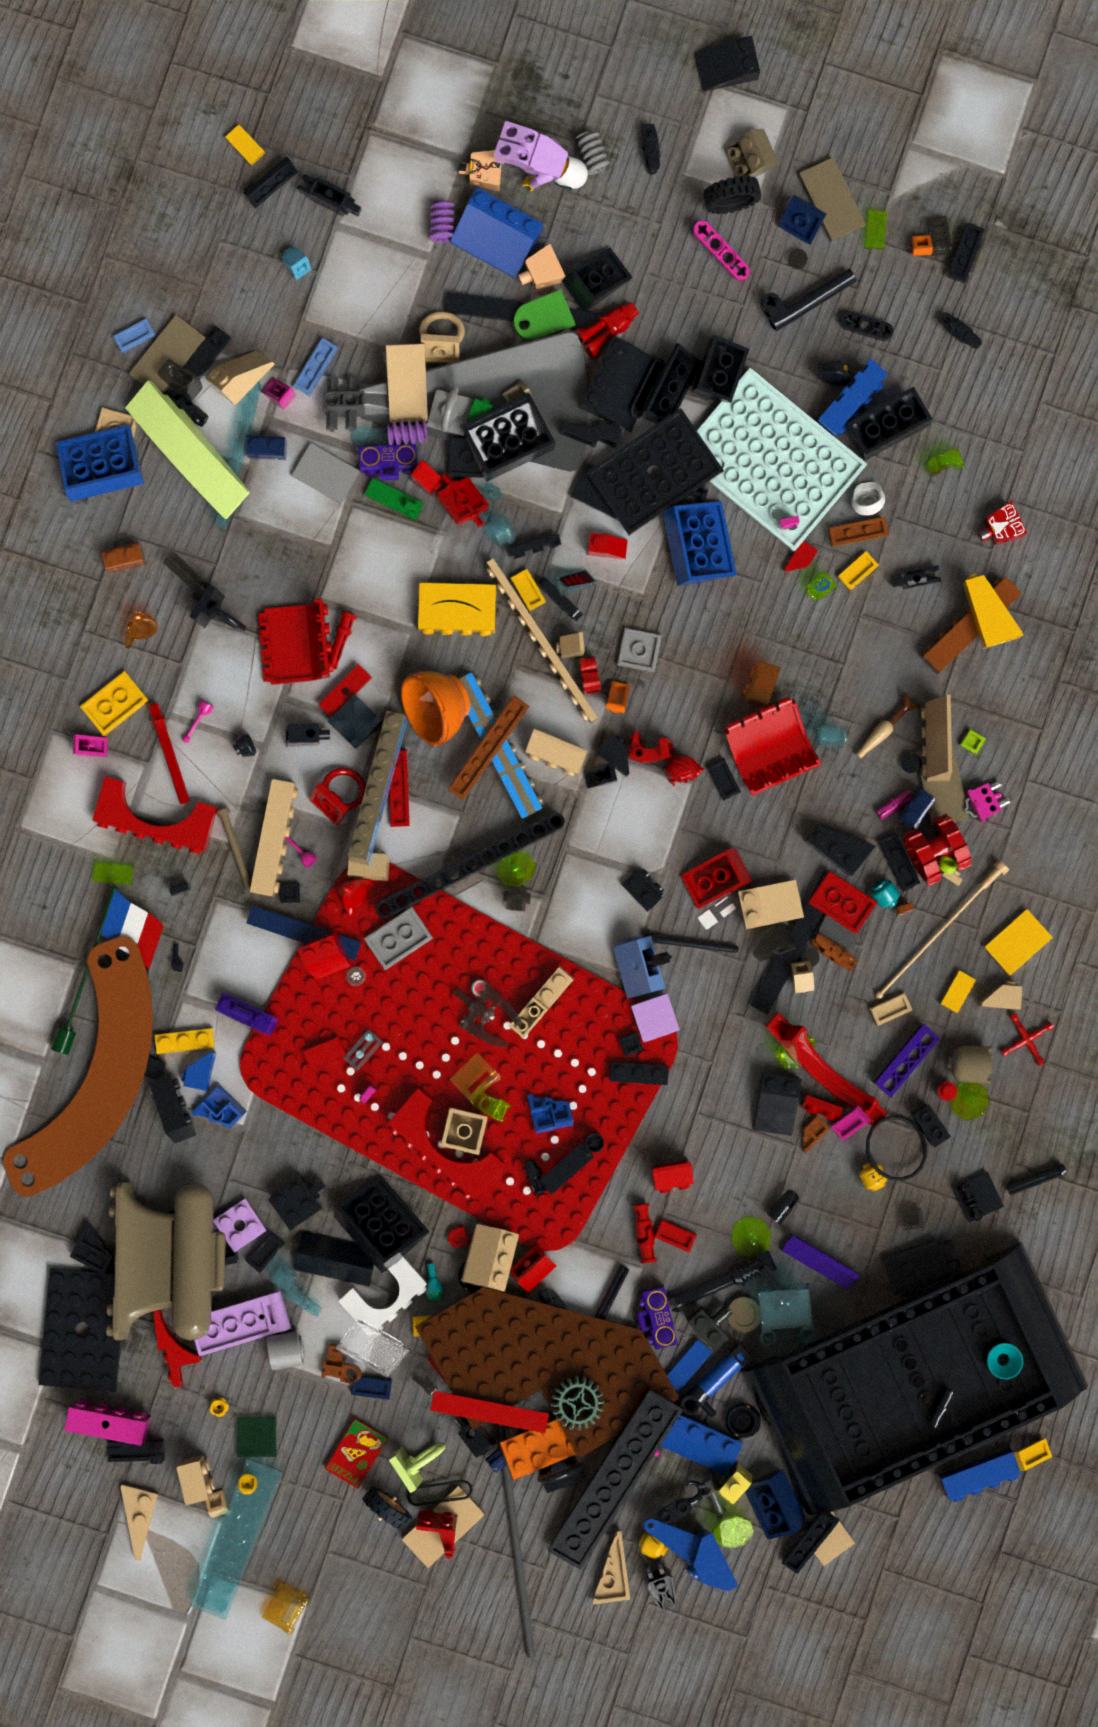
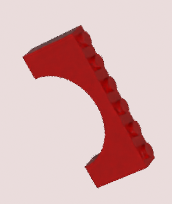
M104 777L92 821L97 822L96 826L108 829V826L116 828V832L123 834L130 831L134 833V837L145 839V836L152 837V842L163 844L164 841L170 842V847L182 849V846L188 847L189 852L199 855L201 851L206 852L216 812L218 811L217 807L197 802L193 812L177 824L171 826L150 825L136 817L129 808L125 796L126 783Z
M418 1088L387 1123L390 1125L388 1129L396 1136L400 1134L404 1138L403 1142L412 1149L414 1146L419 1151L418 1156L425 1162L427 1160L434 1164L432 1168L439 1174L443 1172L448 1177L446 1180L452 1186L456 1187L458 1185L462 1189V1195L468 1200L471 1198L476 1200L506 1164L492 1151L484 1158L474 1162H458L441 1154L430 1141L426 1131V1114L433 1099Z

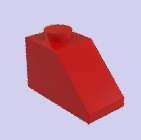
M421 460L411 473L412 482L431 496L433 492L436 494L442 487V478L424 460Z
M590 533L588 555L626 560L628 540L608 534Z

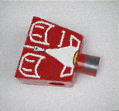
M1012 501L984 520L986 528L978 531V536L982 542L991 538L995 545L1022 538L1027 534Z

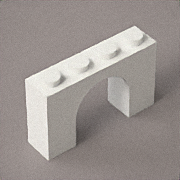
M405 1256L388 1269L399 1284V1296L394 1303L386 1307L374 1306L355 1287L351 1288L338 1301L368 1336L372 1333L374 1335L378 1334L384 1328L382 1326L387 1320L391 1322L398 1316L396 1312L401 1307L406 1309L413 1302L411 1300L412 1297L416 1294L420 1296L427 1290L425 1287L428 1284L427 1280Z

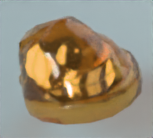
M136 612L128 620L127 630L125 631V648H131L134 639L143 640L155 635L158 630L156 619L146 613Z

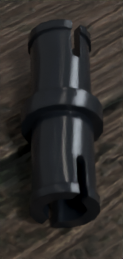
M947 1387L944 1388L939 1401L934 1404L935 1409L928 1420L930 1425L936 1428L940 1427L945 1414L950 1410L949 1406L956 1392Z

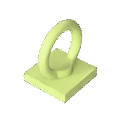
M444 1442L432 1445L414 1458L412 1456L409 1457L403 1447L398 1448L393 1453L389 1461L410 1493L415 1491L423 1480L419 1473L420 1468L444 1451L446 1447Z

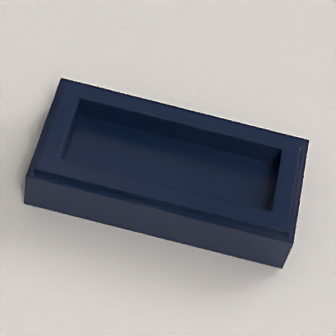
M361 1375L359 1380L352 1383L351 1395L389 1400L392 1379Z

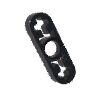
M852 311L844 312L839 320V324L844 330L880 341H888L894 332L893 326L890 323ZM849 316L853 322H857V319H860L857 328H855L856 323L850 322L847 325L843 319H847ZM867 321L872 325V329L864 331L861 328V324ZM878 325L877 329L883 330V328H887L889 334L883 336L881 331L877 330L876 334L873 331L875 326Z
M542 577L537 582L541 590L576 622L583 615L582 612L548 579Z

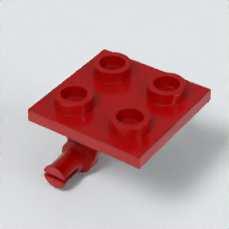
M429 1509L419 1511L416 1530L439 1532L445 1557L448 1559L453 1557L456 1550L454 1541L458 1515H454L451 1512L436 1513Z

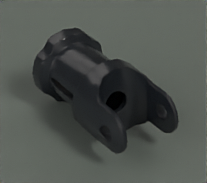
M529 1160L524 1165L526 1178L532 1185L533 1195H537L547 1191L538 1181L542 1177L543 1172L534 1160Z

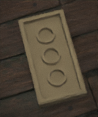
M834 157L799 173V177L811 202L816 208L827 214L822 224L831 242L866 226Z
M175 315L130 371L129 375L143 386L147 381H153L163 394L206 337Z
M952 744V774L950 781H927L926 776H923V765H926V757H922V751L915 752L922 761V766L919 770L922 787L938 799L928 812L931 827L934 825L933 819L946 813L949 817H952L954 822L968 820L969 814L964 811L966 807L965 796L954 745Z

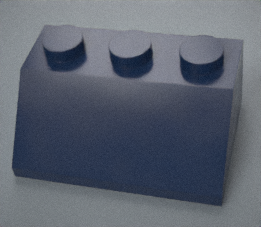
M784 1470L768 1473L752 1481V1484L745 1491L767 1539L795 1534L808 1524Z

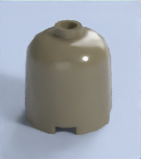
M959 1046L954 1050L953 1056L948 1058V1069H952V1075L957 1081L990 1085L991 1079H987V1076L992 1074V1055H989V1052H992L993 1048L992 1046Z

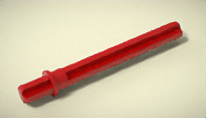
M158 703L151 704L149 706L153 719L151 724H154L179 802L180 804L190 802L189 795L167 732L166 718H163Z

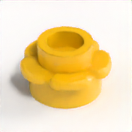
M215 1398L210 1402V1412L217 1417L224 1416L225 1412L229 1409L228 1403H226L224 1398Z

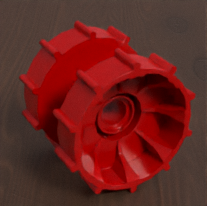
M947 813L933 819V827L937 836L928 841L925 840L922 833L916 828L903 834V841L908 855L923 882L927 883L928 886L942 880V874L938 866V861L942 856L954 859L958 865V871L972 865L968 846L952 817H949Z

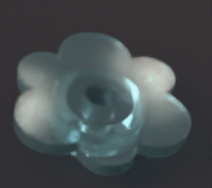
M487 484L482 487V496L484 498L490 499L493 502L502 499L503 496L500 493V488L493 484Z

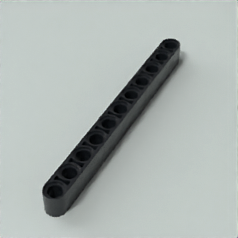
M556 812L381 900L376 905L377 915L382 919L390 918L555 834L564 826L565 819L563 815ZM552 818H559L561 825L554 827L550 821ZM541 826L544 829V834L538 836L534 833L533 829ZM519 835H524L527 838V842L519 844L516 838ZM501 844H508L510 851L502 853L499 847ZM484 853H491L493 859L490 862L484 861L482 859ZM468 861H473L476 864V868L472 871L467 870L465 864ZM449 871H458V878L450 879L448 877ZM438 878L442 881L439 888L431 886L433 879ZM415 888H423L425 891L424 895L421 897L415 896ZM399 896L407 898L405 905L400 906L397 904L396 901ZM384 904L390 907L389 913L385 915L379 912V908Z

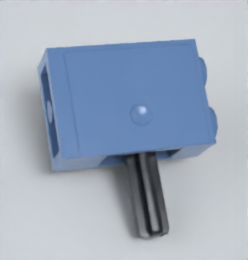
M642 934L621 940L620 945L613 947L627 999L665 989L659 966L670 963L672 956L668 952L656 954L651 936L643 938Z

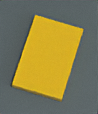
M124 670L80 707L105 737L149 700Z
M1026 909L986 944L984 948L1002 969L1011 976L1053 937Z

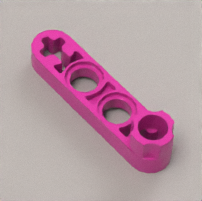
M699 221L693 226V238L699 240L735 280L743 281L749 276L750 269L748 265L708 222ZM699 226L704 228L705 234L697 232ZM710 232H711L713 235L710 236V237L707 239V241H705L704 239H705V238L710 234ZM712 239H717L720 242L718 249L710 247ZM724 253H730L733 256L731 263L724 262ZM736 260L739 262L736 266L739 269H745L743 272L745 276H738V270L735 267L733 269L730 268Z

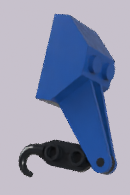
M696 1480L688 1481L687 1485H695L697 1487V1494L689 1498H679L658 1510L655 1518L644 1519L642 1527L685 1560L687 1564L685 1569L690 1578L693 1577L694 1580H698L703 1584L729 1592L738 1587V1584L712 1532L702 1528L692 1534L670 1525L688 1515L692 1508L703 1498L704 1489L698 1488L700 1482Z

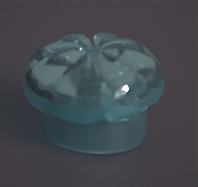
M494 514L492 521L484 525L486 533L497 546L501 547L506 543L511 545L515 541V529L504 515Z

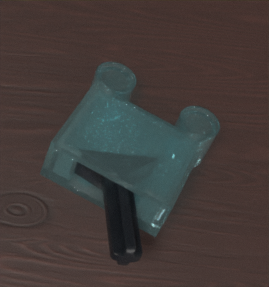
M768 1265L761 1266L758 1272L768 1284V1286H758L761 1317L760 1342L762 1345L772 1347L776 1344L777 1329L799 1327L800 1341L804 1344L813 1343L816 1340V1326L812 1321L809 1283L782 1285ZM810 1330L812 1334L804 1335L803 1331ZM772 1333L774 1336L772 1338H766L764 1334Z

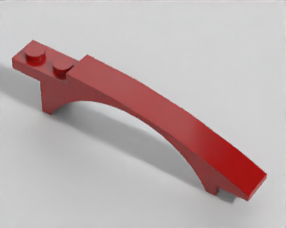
M775 1012L764 1027L787 1049L786 1053L810 1076L849 1109L852 1110L859 1106L869 1117L870 1122L868 1124L871 1126L879 1119L886 1117L887 1113L878 1105L879 1101L875 1097L849 1083L817 1054L808 1040L807 1029L804 1026L791 1025L779 1012Z
M162 1310L154 1311V1323L158 1351L166 1349L164 1359L170 1368L168 1372L169 1383H173V1388L180 1387L184 1384L180 1366L199 1363L203 1359L202 1356H199L198 1352L186 1347L172 1334L164 1320Z

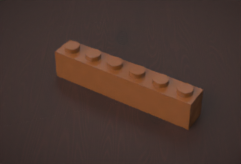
M1007 577L1003 580L999 578L991 585L1006 608L1022 594ZM970 606L964 611L965 617L961 620L957 618L950 625L952 629L948 633L943 631L936 638L938 642L934 646L930 644L923 651L925 655L921 659L936 674L940 673L979 635Z

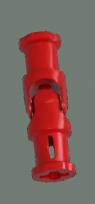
M649 1203L632 1205L636 1215L637 1243L642 1257L640 1263L656 1262L657 1258L655 1257L653 1247L655 1240L652 1230V1219L649 1218L648 1211L650 1205Z

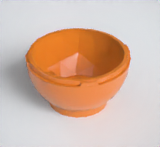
M419 671L408 675L402 683V706L410 725L417 735L431 746L442 745L450 740L458 732L464 718L470 712L469 696L461 681L450 674L444 675L433 671Z

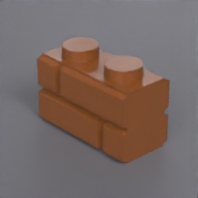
M140 543L101 551L104 566L108 573L133 568L136 565H146L143 548Z

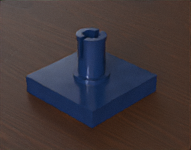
M793 195L778 227L810 245L827 214L816 208L813 203H808Z

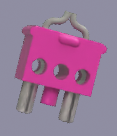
M997 781L990 785L987 783L974 790L966 791L965 813H969L981 823L987 817L1002 811L1001 808L1010 804V801L1002 805L999 804L1009 800V798L998 802L997 799L1002 797L999 791L993 793V790L1002 786V784H999L1001 782ZM968 802H969V804H970V806H971V808H972L974 814H973L970 810H967L968 807H969Z

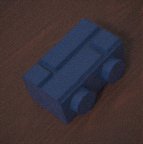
M247 435L246 455L252 459L275 460L278 458V460H286L287 440L285 437Z
M919 788L898 820L912 830L917 829L931 810V806L938 799L923 788Z

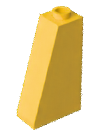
M978 574L966 577L967 580L964 581L963 587L983 649L1022 637L1021 629L984 575L978 577Z

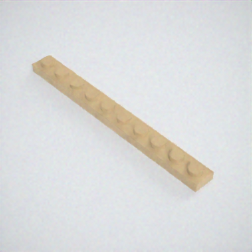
M492 558L487 562L488 568H486V571L491 578L495 577L498 581L496 586L501 594L506 593L508 596L507 603L512 610L516 609L519 613L517 618L522 626L527 625L529 628L528 635L533 642L537 641L540 645L538 650L544 658L548 657L551 662L548 665L554 674L558 673L561 677L559 682L565 690L569 689L572 694L569 697L575 706L578 704L582 709L580 714L585 721L589 720L592 724L598 717Z

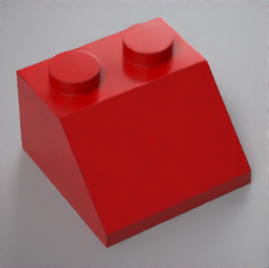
M337 931L301 944L297 949L305 968L315 980L351 966Z
M689 1160L651 1166L654 1187L660 1193L670 1192L671 1188L678 1187L679 1190L688 1189L691 1184H694L692 1166Z

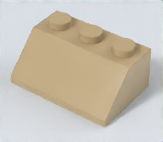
M534 729L525 754H528L527 758L538 762L539 759L545 761V765L552 769H556V767L564 769L563 773L573 777L574 774L579 775L588 751Z
M475 1224L461 1281L496 1291H505L519 1234Z

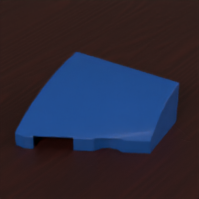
M533 1094L527 1095L536 1134L573 1126V1116L569 1102L554 1101L552 1098L547 1097L545 1099L533 1097Z

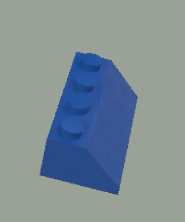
M681 1412L660 1446L726 1476L735 1463L743 1442L733 1435Z

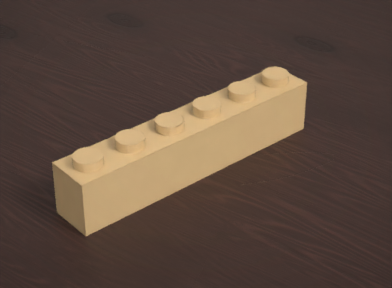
M275 779L271 781L250 887L251 893L274 897L275 893L278 894L280 882L277 881L279 874L282 875L284 864L281 861L282 856H286L288 847L285 844V838L290 836L291 826H289V820L294 817L295 807H292L293 800H297L299 791L295 783Z

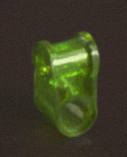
M484 1092L476 1093L472 1099V1104L475 1108L500 1122L504 1121L503 1117L507 1109L511 1107V1104ZM486 1099V1103L481 1106L482 1101Z

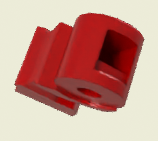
M595 656L580 658L581 676L584 679V695L601 692Z

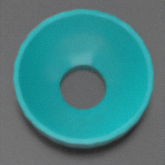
M1000 1343L990 1349L987 1356V1365L994 1376L1000 1379H1011L1020 1373L1023 1366V1357L1016 1346L1009 1343ZM1000 1354L1008 1355L1009 1360L1007 1364L1000 1365L997 1359Z

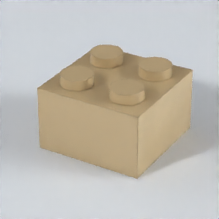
M450 1107L441 1146L479 1155L488 1116Z
M203 1454L181 1460L176 1468L185 1505L208 1500L215 1489L214 1479L210 1478L208 1472L211 1470L209 1459H205Z

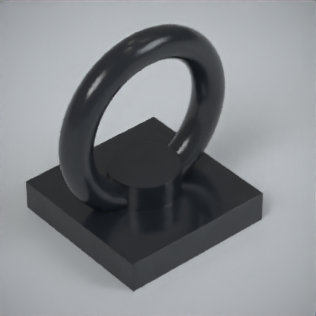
M209 584L189 617L203 628H206L211 619L217 617L237 631L245 632L246 626L221 609V603L225 596L216 587Z
M573 1455L539 1469L540 1474L537 1476V1480L540 1483H544L547 1493L583 1482L582 1464L577 1461L576 1455Z

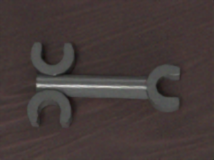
M715 1472L706 1473L705 1480L699 1483L698 1488L704 1489L702 1497L710 1496L717 1512L716 1519L718 1525H726V1520H730V1515L727 1511H724L714 1488L719 1485V1481H714L713 1479Z

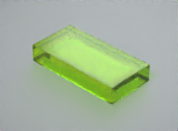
M868 210L865 249L884 250L887 211Z
M95 862L93 881L132 885L134 866Z

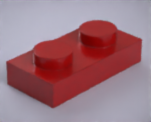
M806 1095L801 1105V1108L805 1109L806 1112L823 1115L828 1120H838L843 1110L840 1106Z

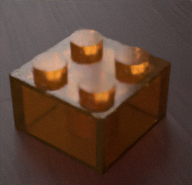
M760 660L757 665L753 664L748 676L752 679L750 683L747 682L742 693L745 696L744 701L763 708L768 706L781 667Z

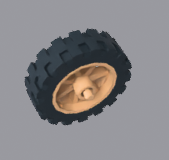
M371 1486L362 1498L365 1505L377 1514L380 1521L383 1519L398 1530L403 1531L412 1520V1515L396 1501L397 1498L395 1496L391 1498L390 1495L377 1487Z

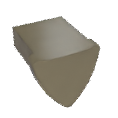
M519 380L517 385L503 393L502 396L509 403L528 393L532 397V394L527 385Z

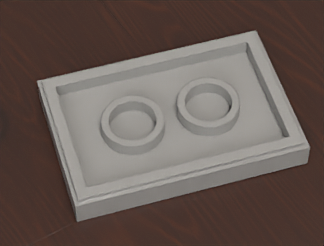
M310 443L294 470L292 477L342 505L360 471Z
M412 906L364 938L384 970H387L433 939Z

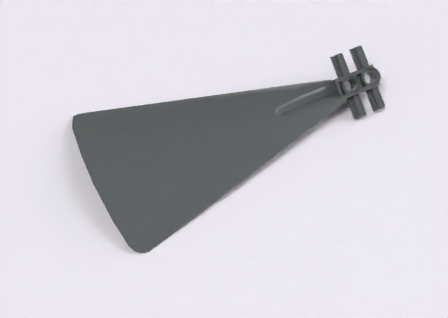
M562 332L426 370L428 419L436 389L450 392L452 387H457L458 395L472 398L473 402L475 399H487L491 402L490 405H493V408L496 409L507 404L502 394L517 385V382L521 380L530 389L532 399L556 442L553 451L530 462L569 472L581 468L586 444L560 434L564 422L587 427L588 412L580 409L587 393V378L583 349L576 332ZM334 376L327 378V392L323 397L326 430H330V432L337 430L338 417H345V430H349V432L357 429V417L391 426L388 381L364 387L357 391L358 379L350 376V378H346V391H338L339 379ZM427 427L428 436L447 441H450V437H462Z

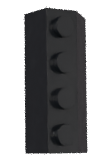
M912 387L847 422V426L854 446L863 461H866L931 425L932 417L917 391Z

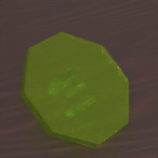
M515 853L500 861L496 874L504 885L520 887L533 879L537 865L528 853Z
M976 1083L958 1085L957 1096L951 1100L953 1113L965 1121L982 1117L990 1105L987 1088Z
M746 1217L734 1225L731 1243L740 1255L754 1257L769 1249L772 1232L762 1219Z
M739 1515L721 1519L713 1529L717 1544L729 1549L745 1545L754 1534L751 1520Z

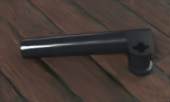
M847 269L787 306H784L777 294L768 293L761 302V308L767 316L770 325L777 332L854 284L857 280L852 270ZM768 301H770V302L773 301L774 304H773V306H772V305H769V306H768V305H767V302H768Z

